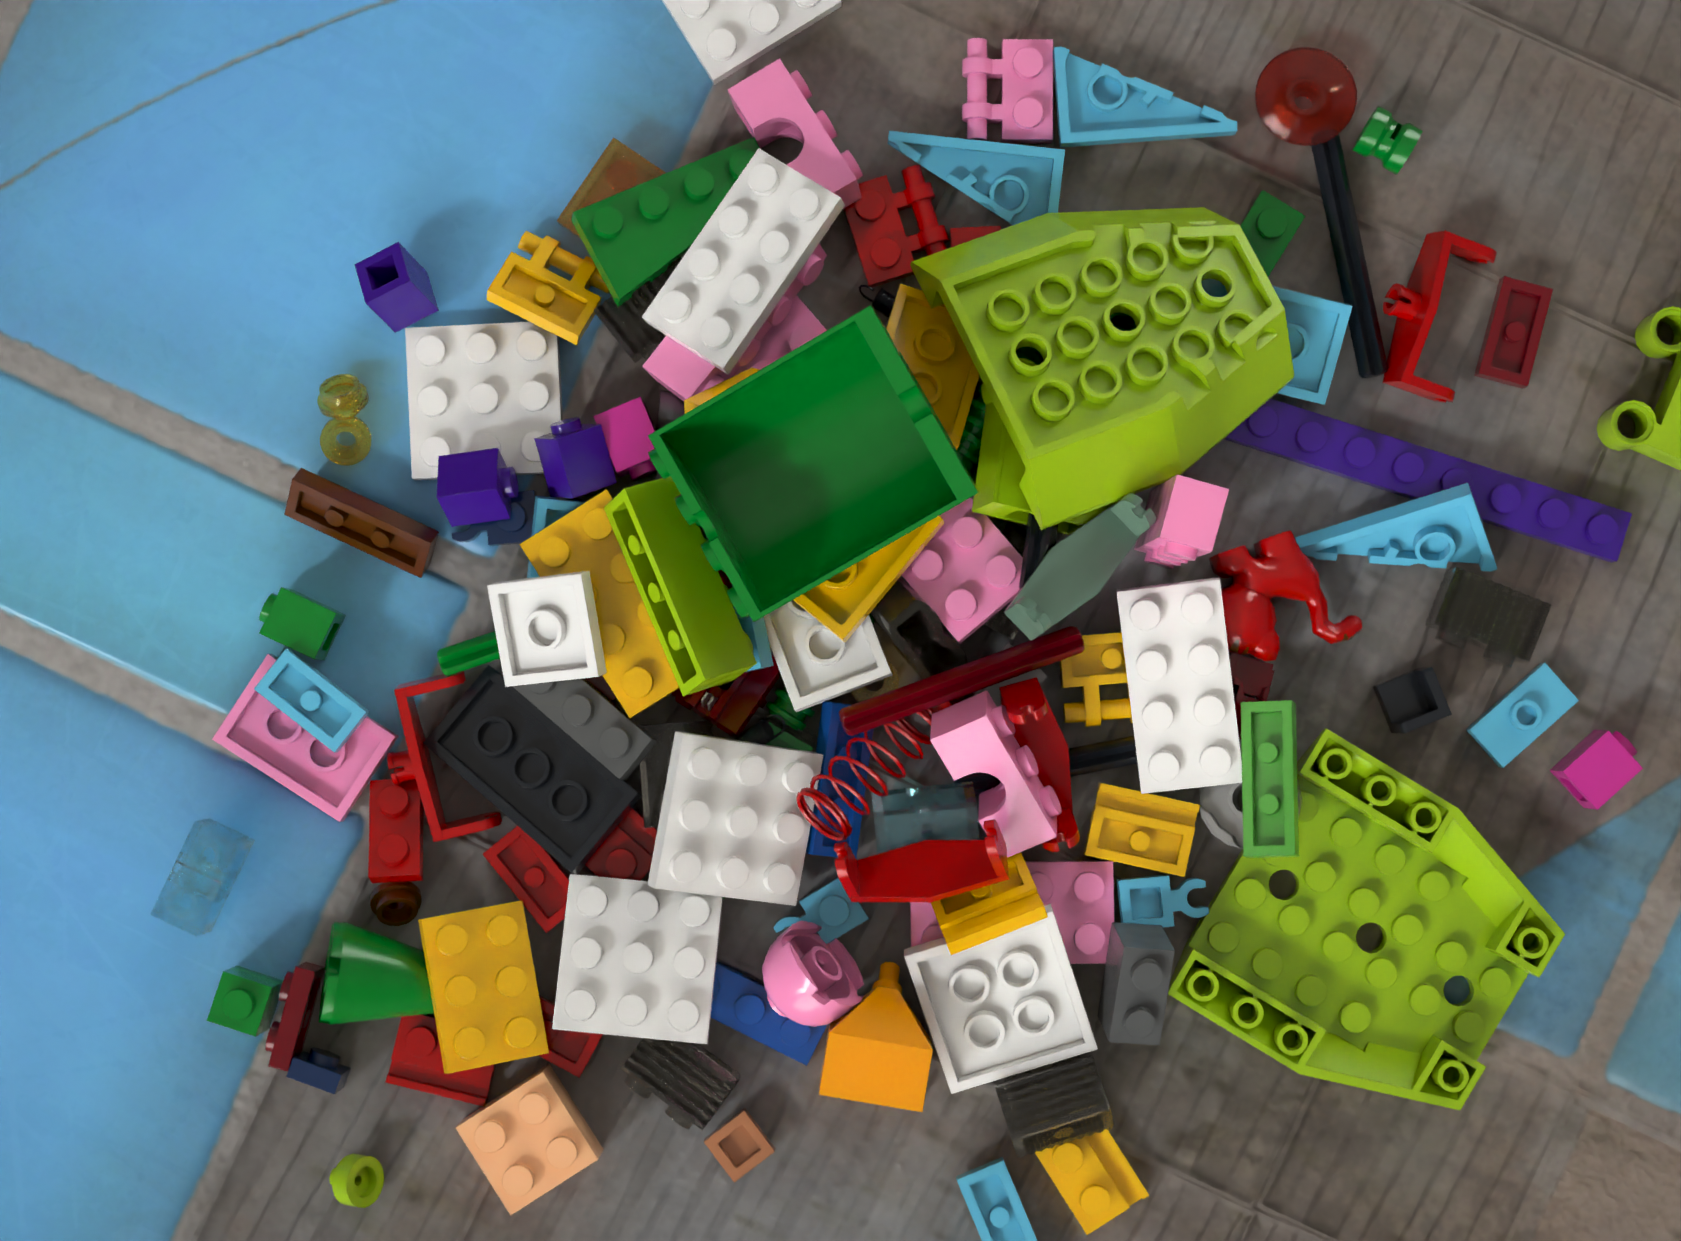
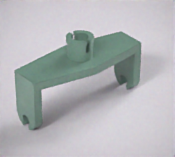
M1128 493L1121 500L1053 546L1042 559L1004 612L1031 641L1099 594L1140 535L1156 522L1153 510L1151 508L1144 510L1140 506L1143 500L1139 496Z

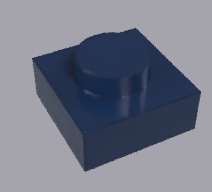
M311 1048L310 1053L303 1051L293 1057L286 1077L336 1094L344 1088L351 1068L339 1064L341 1057L337 1054L320 1048Z

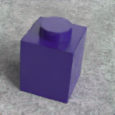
M399 242L354 264L365 303L395 333L439 311L427 271Z
M580 417L569 418L551 424L552 433L534 438L550 497L576 498L617 483L601 424H581Z
M498 448L439 456L436 497L451 527L511 519V498L518 496V479L514 467L506 466Z

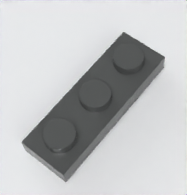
M585 678L512 686L620 780L626 781L658 742L657 739L636 721L629 718L622 709Z

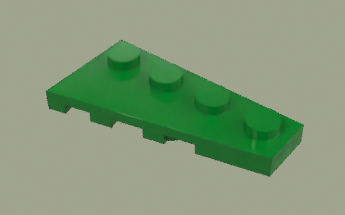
M754 137L573 212L572 223L617 307L630 299L633 292L647 281L652 282L667 270L668 265L688 251L758 148L760 149Z

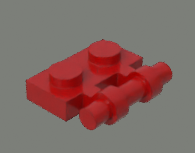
M913 165L901 171L906 186L905 190L893 194L887 175L859 183L862 198L844 208L867 285L872 288L914 275L910 266L911 262L914 261L912 254L926 250L927 255H931L947 249L945 243L949 241L945 226L938 223L931 201L935 198L931 182H925L920 165ZM912 207L920 232L906 237L898 211Z

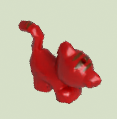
M1291 530L1267 537L1253 544L1255 557H1252L1246 546L1242 545L1209 558L1213 573L1221 578L1233 577V583L1221 589L1229 652L1239 655L1252 654L1263 661L1276 660L1280 651V638L1274 629L1277 619L1275 607L1270 601L1274 597L1305 601L1310 612L1313 633L1330 644L1348 641L1362 630V620L1355 615H1349L1341 622L1335 624L1328 619V601L1320 587L1318 571L1310 559L1301 551Z

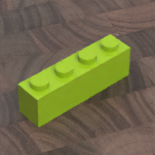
M670 476L666 479L661 478L624 488L604 507V510L683 696L735 680L756 665L757 662L753 655L752 642L743 631L733 604L727 594L728 588L723 584L718 571L716 572L712 568L702 551L700 544L707 541V539L703 537L700 528L695 523L690 526L686 522L675 503L674 498L681 493Z

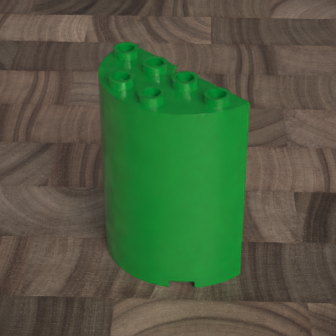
M871 305L648 435L654 446V449L648 452L653 465L663 479L670 476L681 493L674 498L679 511L690 526L695 523L698 527L701 526L708 538L707 541L700 544L704 555L716 572L722 569L728 576L733 587L727 590V594L738 614L742 618L750 615L753 622L978 493L970 474L960 460L961 457L937 414Z

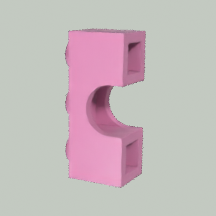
M779 58L727 89L735 111L750 135L755 138L760 149L779 138L796 139L803 144V148L799 156L787 164L789 167L841 197L845 203L844 208L862 198L857 182L859 178L863 177L862 171L849 150L840 153L832 139L837 137V133L823 110L814 113L807 102V99L812 97V94L798 70L789 74Z
M986 690L933 713L930 741L954 781L977 772L991 774L1001 781L996 787L979 794L978 821L983 830L984 821L993 819L997 821L1006 843L1008 858L1056 838L1057 815L1061 814L1062 810L1053 788L1050 785L1043 787L1037 777L1039 771L1033 753L1026 745L1020 747L1013 735L1015 733L1014 723L1009 720L1005 706L1000 705L997 707Z

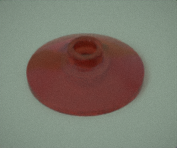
M1311 47L1290 49L1274 57L1262 70L1255 89L1256 109L1265 127L1279 139L1295 145L1311 146L1333 139L1349 124L1357 104V88L1348 67L1333 54ZM1301 96L1307 97L1311 100L1312 107L1306 110L1300 109L1296 106L1294 100Z

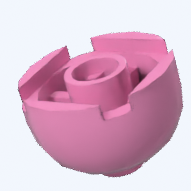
M801 920L787 928L769 947L762 966L767 999L776 1013L796 1023L813 1027L828 1025L850 1012L862 1001L863 996H858L857 990L864 985L863 977L855 960L838 939L835 938V940L826 945L821 937L816 934L822 927L815 923Z

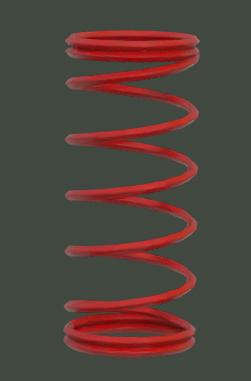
M930 708L917 712L931 726L932 714L934 712ZM905 717L895 720L899 726L891 722L884 724L887 734L895 745L907 756L915 760H921L924 756L923 750L917 741L933 745L930 737L918 731ZM889 726L910 740L918 750L919 756L907 750L896 739ZM867 731L864 732V738L854 737L848 740L846 745L847 757L835 756L830 759L828 763L829 775L819 774L812 777L810 788H802L796 796L798 807L808 822L821 834L836 841L846 840L852 834V826L844 812L827 795L814 789L815 782L821 778L831 780L839 796L849 807L861 815H870V807L862 795L852 786L833 776L832 766L834 762L838 760L848 761L851 769L865 787L878 796H888V788L879 775L862 762L851 758L850 747L853 743L857 741L866 742L869 751L883 769L897 778H905L906 770L900 760L887 748L870 740ZM872 745L887 754L898 765L902 774L888 767L877 755ZM854 764L874 777L882 786L884 793L870 785ZM838 784L855 795L864 805L866 811L854 805L842 792ZM804 795L813 798L822 816L842 833L836 832L824 824L809 808ZM821 804L833 814V816L837 819L841 826H839L835 821H833V819L825 812Z

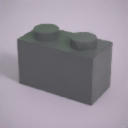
M1112 922L1097 1015L1109 1042L1160 1045L1175 953L1162 925Z

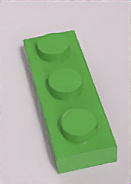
M1292 700L1241 702L1243 856L1246 858L1299 857L1296 703Z

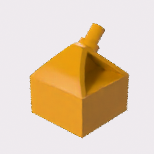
M882 963L880 965L878 981L874 982L872 990L865 994L862 1001L850 1012L829 1023L820 1075L819 1095L923 1112L933 1049L929 1035L902 996V987L898 983L900 967L896 963Z

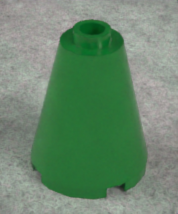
M334 922L332 924L324 969L326 970L324 987L322 986L319 1023L332 1025L434 1013L423 950L346 922Z

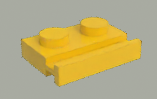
M1099 782L1083 854L1185 877L1200 805L1149 793L1141 794L1140 791Z
M1021 852L1007 858L1008 880L931 902L951 955L1048 917Z
M1093 1106L1086 1109V1112L1075 1119L1072 1118L1031 1145L1036 1156L1087 1235L1129 1209V1206L1141 1198L1145 1199L1149 1196Z

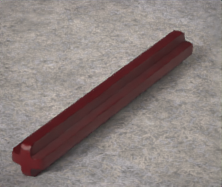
M1069 626L1032 641H1027L842 708L839 711L842 727L846 734L854 736L1080 654L1085 650L1082 635L1077 627Z

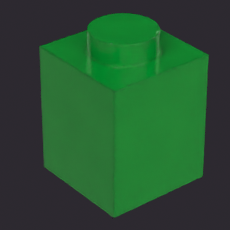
M281 587L278 595L270 594L262 607L259 620L264 622L259 634L314 660H325L346 615L299 592Z
M238 965L223 971L207 1021L255 1037L270 1028L279 1001L283 980Z

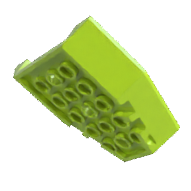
M1205 207L1046 213L914 260L910 264L931 309L943 304L945 305L1026 468L1019 486L1041 530L1121 500L1128 493H1139L1160 485L1175 475L1184 474L1294 378L1284 306L1240 225ZM1206 279L1220 281L1225 286L1227 295L1213 297L1205 292L1201 282ZM1117 312L1128 314L1135 321L1136 328L1131 331H1121L1113 326L1110 321V315ZM1021 347H1033L1041 353L1044 362L1037 366L1026 365L1018 359L1016 350Z
M1324 728L1297 761V779L1299 780L1302 796V805L1298 819L1299 857L1246 858L1243 856L1242 849L1208 905L1209 914L1201 917L1187 940L1170 981L1168 995L1300 1075L1461 1110L1486 1066L1477 1061L1528 974L1540 978L1565 933L1459 808L1327 728ZM1288 870L1295 877V890L1289 897L1278 899L1270 892L1269 880L1275 872ZM1366 923H1376L1383 935L1381 944L1372 951H1363L1356 941L1357 931ZM1453 976H1463L1469 984L1467 998L1458 1004L1449 1003L1444 996L1445 983Z

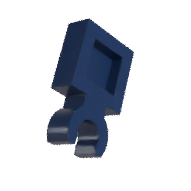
M535 490L519 491L517 497L511 498V519L471 524L469 529L464 532L452 533V539L458 542H470L475 540L481 532H487L489 546L521 544L529 539L532 534L535 496H537V492Z

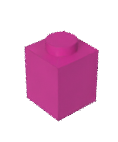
M641 397L593 416L596 424H601L610 458L620 477L630 474L633 481L657 472L648 454L649 451L654 449L648 435L655 432L656 429Z
M1593 730L1553 766L1550 772L1583 808L1598 810L1643 768L1633 758L1637 754L1635 747L1621 733L1614 731L1611 734L1609 730Z

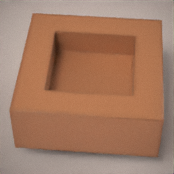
M746 1108L713 1131L703 1141L734 1183L773 1154L776 1149Z

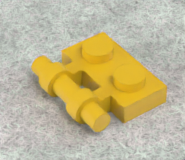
M525 231L518 244V249L532 255L531 259L528 260L511 251L487 290V300L578 345L600 308L602 299L601 296L587 289L593 286L607 294L609 290L591 257L586 256L582 259L561 248V242L548 235L541 238L529 231ZM552 265L573 277L569 281L547 269Z
M1122 632L1082 635L1085 650L1080 654L1059 661L1061 687H1082L1083 695L1082 702L1063 703L1064 722H1084L1085 727L1101 726L1102 720L1129 718L1130 722L1133 723L1129 689L1128 698L1100 700L1099 685L1127 683L1128 688Z

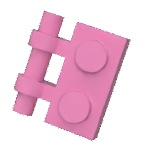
M968 39L967 58L962 60V76L967 78V103L962 105V121L967 123V139L987 141V124H1001V143L1051 144L1053 140V39H1003L1001 59L987 58V39ZM987 79H1001V104L987 103Z

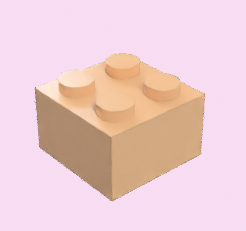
M550 1064L493 1099L484 1107L482 1106L468 1115L456 1126V1130L510 1216L597 1161L604 1150Z

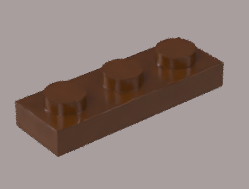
M300 468L292 479L284 515L419 578H422L431 563L439 531L303 468Z

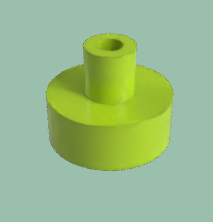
M349 1154L331 1171L329 1181L335 1198L341 1204L366 1208L378 1199L384 1184V1172L381 1163L376 1158L360 1154Z

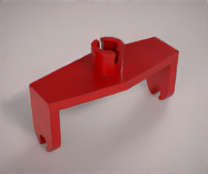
M1446 230L1426 234L1407 288L1398 283L1393 284L1385 298L1394 300L1395 303L1384 302V314L1396 316L1397 318L1387 360L1388 370L1384 373L1382 383L1433 401L1453 403L1456 393L1454 390L1417 377L1413 373L1438 309L1449 254L1451 253L1469 261L1487 264L1488 261L1494 263L1497 252L1490 247Z
M464 671L449 676L441 674L399 684L394 690L408 750L387 753L388 768H395L394 773H391L390 776L394 785L401 784L404 781L416 780L433 842L491 829L501 825L502 822L500 812H489L445 822L428 747L423 743L426 739L413 696L462 684L466 681Z
M1037 677L999 687L1000 703L1005 706L1009 720L1014 723L1015 733L1013 735L1020 747L1025 745L1029 747L1038 766L1039 772L1037 777L1043 787L1050 785L1053 788L1061 805L1062 813L1057 815V837L1042 843L1043 848L1051 852L1060 851L1058 843L1064 841L1067 842L1068 848H1072L1079 842L1080 834L1073 815L1067 741Z
M993 819L984 821L983 826L987 837H984L985 840H923L859 860L855 858L847 842H839L834 845V851L838 856V859L834 861L838 878L851 902H934L1008 880L1007 847L997 821Z

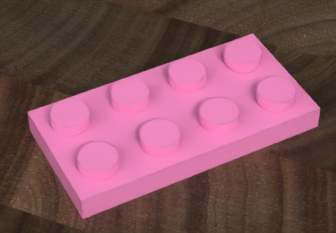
M1025 861L1044 906L1049 904L1052 906L1070 964H1105L1111 925L1114 922L1113 861ZM910 902L911 947L944 937L931 902Z

